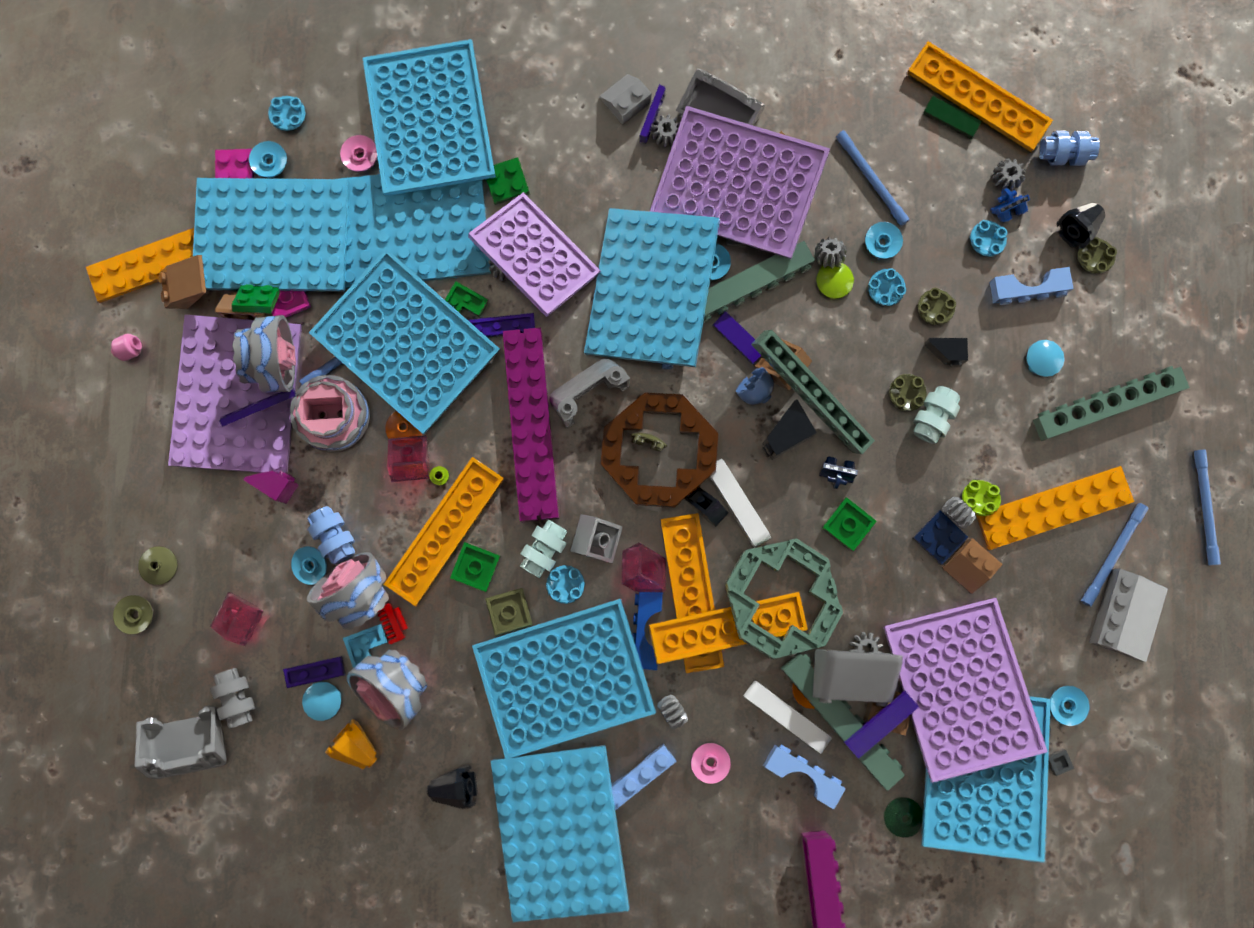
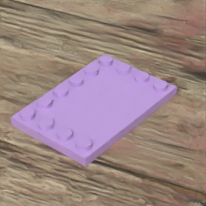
M524 193L520 194L468 233V238L546 317L601 272Z

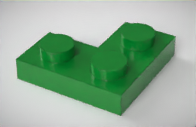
M456 281L445 298V301L459 313L464 308L480 317L489 302L487 298Z

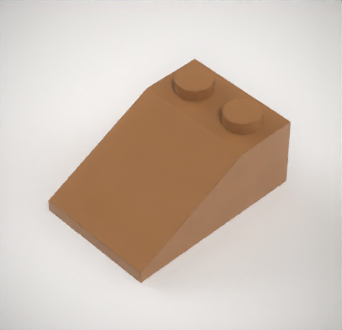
M196 255L168 265L159 273V283L162 284L163 290L161 291V301L164 302V308L188 309L206 293L202 255Z

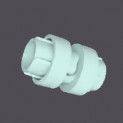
M944 386L936 387L934 392H929L923 403L927 408L926 411L920 410L913 421L916 425L913 430L914 434L921 440L931 444L937 443L940 437L944 438L951 427L947 420L955 419L960 410L958 405L960 401L959 394Z
M547 520L543 528L537 526L531 535L536 538L533 545L529 546L526 544L520 553L525 557L520 567L538 578L541 577L545 569L550 572L556 561L551 559L556 551L562 553L567 545L563 541L567 530L550 520Z

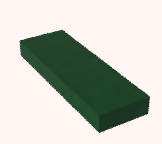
M935 96L931 97L923 112L928 117L970 139L974 137L982 122Z

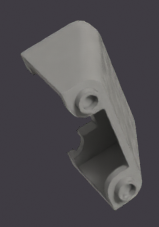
M696 69L676 111L680 113L679 116L682 118L686 106L754 126L766 105L702 69Z
M603 358L551 393L549 397L550 404L566 428L575 424L573 419L577 413L575 401L602 382L605 383L608 389L616 387L624 391L630 387V378L622 367L611 359Z
M815 649L813 697L820 698L819 702L832 703L833 699L876 702L877 706H887L894 698L903 664V655Z
M205 706L199 711V717L162 724L156 718H147L145 721L137 722L135 768L150 779H161L225 765L226 750L217 708L215 706Z

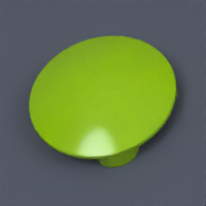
M841 263L840 267L834 265L833 269L830 266L825 268L822 266L817 273L816 283L821 293L833 300L844 297L851 291L854 284V276L850 268Z
M972 480L964 488L962 500L975 512V515L988 516L995 513L1000 507V489L997 485L987 481Z

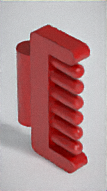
M391 603L385 604L384 608L377 611V613H379L378 617L384 616L379 620L382 622L381 625L385 626L383 628L386 631L385 634L389 635L387 639H391L388 643L394 644L405 639L403 631L408 629L400 608L393 609Z

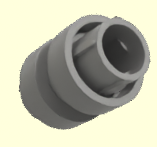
M237 668L213 675L216 686L211 687L210 690L213 700L220 698L222 707L216 709L219 720L226 719L229 729L253 721L250 710L255 709L252 697L246 698L243 691L249 688L246 676L239 678Z

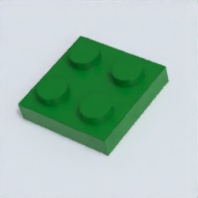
M518 157L495 164L496 177L486 179L494 205L515 199L522 193L525 195L530 194Z
M240 285L231 305L232 312L272 313L280 294L279 287H272L270 285Z
M845 497L822 528L853 552L877 521Z
M464 542L450 578L487 592L501 556Z

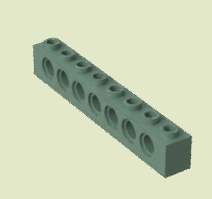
M773 330L763 331L751 344L852 453L863 454L875 441Z
M1173 366L1162 369L1161 374L1156 375L1153 372L1143 376L1144 380L1138 382L1136 378L1126 382L1127 386L1121 388L1120 385L1109 388L1108 393L1103 394L1100 391L1092 394L1091 399L1085 400L1083 397L1075 400L1072 406L1068 407L1067 404L1056 407L1055 412L1050 413L1049 410L1038 414L1039 417L1033 420L1040 440L1043 441L1188 389L1190 387L1181 367L1173 369ZM1161 380L1165 382V387L1161 385ZM1143 386L1147 388V394L1143 391ZM1125 392L1129 393L1130 400L1125 397ZM1108 398L1112 400V402H1113V405H1112V406H1110V405L1108 404V402H1107V399H1108ZM1090 404L1095 407V413L1090 410ZM1072 411L1077 413V419L1073 418ZM1055 417L1060 420L1059 426L1054 422Z

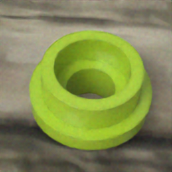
M442 466L434 467L430 472V480L435 485H444L449 479L448 470ZM438 472L442 473V478L440 479L436 478Z

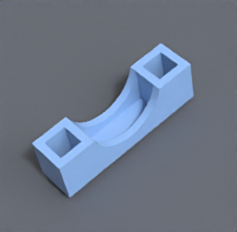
M1070 267L1049 270L1044 274L1041 285L1035 287L1023 285L1016 279L1014 274L994 277L989 282L993 304L1000 303V305H1008L1012 301L1017 300L1019 303L1028 302L1031 298L1044 300L1053 295L1056 298L1065 297L1068 292L1074 289Z
M664 743L652 751L633 770L611 784L615 810L676 762V759Z
M781 744L780 747L774 745L763 766L781 778L792 772H803L809 775L814 784V797L830 808L835 809L846 789L841 785L842 781L833 775L831 778L825 776V771L816 765L814 768L807 765L808 760L802 756L794 757L790 754L791 750Z

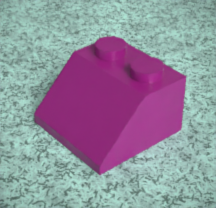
M281 470L279 473L268 471L246 476L243 479L275 501L287 504L299 484L294 482L295 477Z

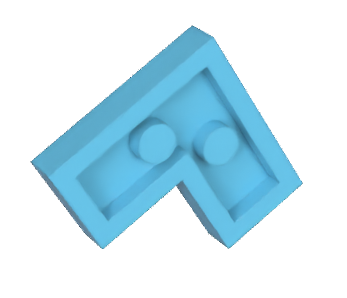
M381 624L343 638L353 668L368 655L371 656L369 649L387 643Z

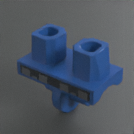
M1005 188L1001 191L1002 196L998 198L999 203L1003 201L1004 203L991 208L992 214H997L1000 222H1006L1012 219L1010 212L1012 208H1014L1016 215L1028 212L1026 202L1030 200L1029 195L1014 197L1017 195L1016 190L1011 192L1008 188Z

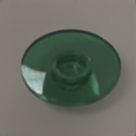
M899 797L887 805L884 812V822L892 834L901 838H908L920 831L923 825V811L916 801L907 797ZM904 815H908L909 817L907 822H903L902 820Z

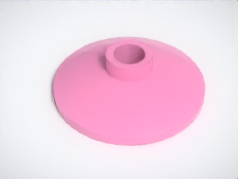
M352 136L341 147V160L352 171H366L377 160L376 144L367 136ZM359 154H364L362 158H358Z
M715 743L701 745L695 750L691 759V767L695 776L702 782L710 784L723 780L729 773L731 766L727 751ZM708 759L714 760L712 766L707 765Z

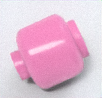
M131 334L119 336L111 344V353L121 361H128L137 357L142 349L139 338Z

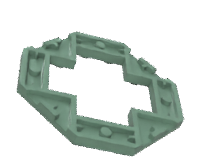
M797 538L743 551L725 583L739 639L770 659L826 646L843 614L842 606L839 604L837 597L838 591L835 580L831 575L829 559ZM788 557L817 576L808 593L824 602L808 634L791 625L781 641L751 621L760 604L745 595L744 592L760 563L777 572L785 558Z

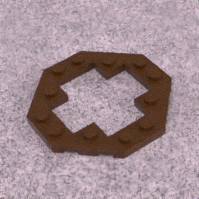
M645 392L604 427L601 466L636 505L675 508L684 498L701 486L706 479L716 473L719 434L683 394ZM644 413L681 415L680 433L699 434L697 468H677L676 487L638 485L639 466L621 465L624 430L643 431Z

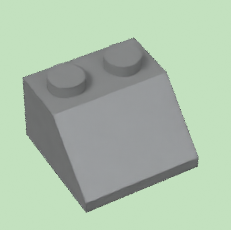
M627 74L601 94L599 98L623 125L651 103V92L639 79Z
M581 514L571 552L613 564L623 526L597 517Z

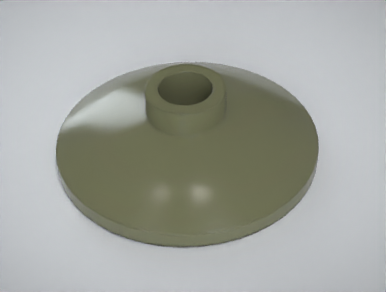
M156 546L149 548L142 554L138 563V570L140 576L147 583L162 585L174 577L178 563L176 556L171 550ZM154 562H157L158 567L156 569L153 568Z
M138 595L122 598L116 604L113 611V620L116 627L126 634L143 632L148 628L153 618V610L150 603ZM135 611L138 612L137 618H134L133 613Z

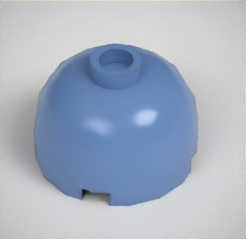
M761 367L752 372L754 376L749 379L747 377L743 379L736 389V394L747 404L755 405L761 402L764 404L772 397L770 394L774 387L773 378L764 367Z

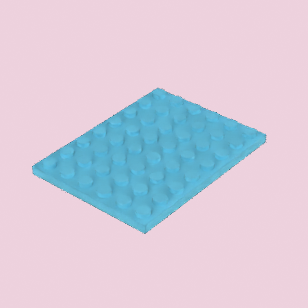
M472 39L363 57L384 196L496 177Z
M380 174L340 178L349 181L345 289H349L385 249H388L423 281L492 274L489 271L491 266L489 264L490 259L468 238V233L486 220L483 179L384 196Z
M197 178L193 256L202 255L206 290H239L240 285L250 284L253 286L270 285L272 287H279V291H345L349 181L347 179Z
M609 208L599 264L601 272L597 276L584 353L586 355L696 367L720 219L717 217Z
M385 249L309 332L422 434L429 430L500 351L499 347L388 249Z
M621 599L472 645L505 759L656 714Z
M1029 696L1048 752L933 783L930 781L926 768L921 846L1045 863L1051 699Z
M606 745L491 760L512 922L628 911L629 902Z

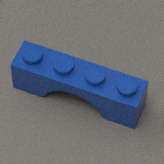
M639 590V594L635 593L634 605H638V613H634L633 625H637L636 633H632L642 668L645 670H657L658 668L653 647L647 642L645 637V625L652 615L662 611L663 591Z

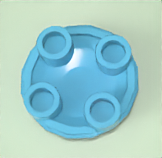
M291 96L274 97L271 100L268 111L269 120L272 125L284 131L294 130L299 127L304 121L306 114L301 100Z
M982 220L971 231L970 241L972 247L983 256H996L1006 246L1007 230L995 222Z
M893 268L877 271L868 283L870 297L875 303L882 306L897 304L906 293L903 277Z
M1050 340L1037 341L1029 347L1027 353L1029 371L1043 377L1053 376L1058 373L1063 367L1065 360L1060 346Z
M567 565L559 566L552 570L546 583L547 591L551 598L563 604L572 603L580 598L585 585L580 571Z
M329 682L312 684L303 694L302 705L308 717L317 721L333 718L340 709V690Z

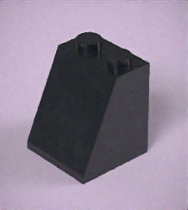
M798 399L789 406L762 443L764 454L767 458L770 457L771 460L809 440L817 433Z

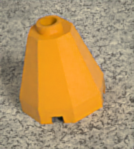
M352 719L351 723L346 724L334 738L333 742L335 744L333 747L329 745L326 750V754L331 758L361 769L367 766L370 768L377 760L375 757L377 751L361 725L355 719Z

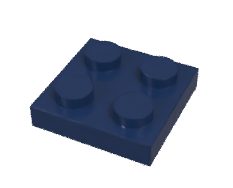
M941 510L913 537L940 565H943L968 538Z

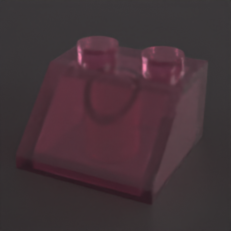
M427 435L388 439L387 468L391 482L430 479Z
M640 542L622 551V584L635 592H665L666 558Z
M228 592L210 627L225 640L246 646L264 611L255 604Z

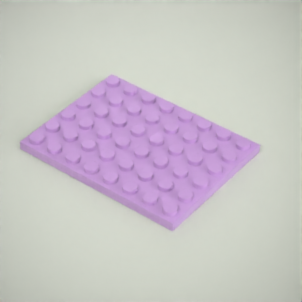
M686 106L650 212L717 217L720 219L718 236L792 259L830 148Z
M197 315L184 316L168 466L255 473L268 471L279 473L281 470L288 473L292 432L290 407L294 397L223 427L219 422L221 416L279 393L262 392L259 390L258 383L243 384L239 381V377L236 374V365L233 361L235 352L232 346L235 340L234 333L237 329L251 328V324L255 320ZM288 323L293 345L295 346L296 366L293 387L296 392L302 325Z
M997 598L883 627L891 654L903 655V664L899 675L902 690L906 691L919 706L910 716L931 783L1048 752Z

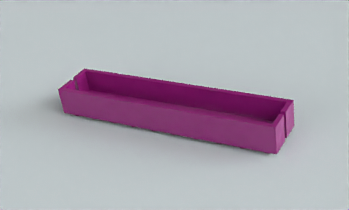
M540 327L524 329V333H521L520 329L503 331L519 520L521 523L539 521L538 516H541L542 521L560 519L542 330Z
M825 830L801 833L813 928H846L845 923H842L841 915L844 914L843 903L839 901L838 896L841 893L840 881H837L836 878L839 868L838 862L834 860L833 852H836L835 840Z

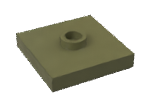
M523 588L485 598L495 636L533 625Z

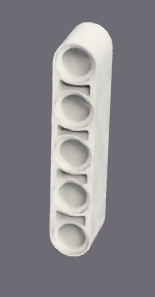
M722 458L717 461L716 473L710 479L749 542L756 548L771 539V536Z
M756 680L753 681L743 695L820 754L831 741V736Z

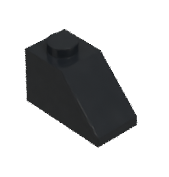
M929 338L925 341V346L943 364H950V367H961L962 364L968 361V338Z
M698 487L693 493L684 498L701 516L715 527L728 514V511L722 504L701 487Z

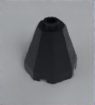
M1091 203L1068 210L1056 223L1057 227L1060 226L1061 229L1058 232L1059 236L1070 247L1078 245L1081 246V249H1084L1096 237L1106 216L1103 207L1099 204Z
M471 765L462 766L430 781V785L427 786L428 797L433 802L460 809H468L475 806L476 800L473 801V796H477L478 789L475 772H470V769H472Z

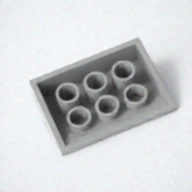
M1112 569L1089 643L1146 662L1168 588L1140 575L1122 569Z

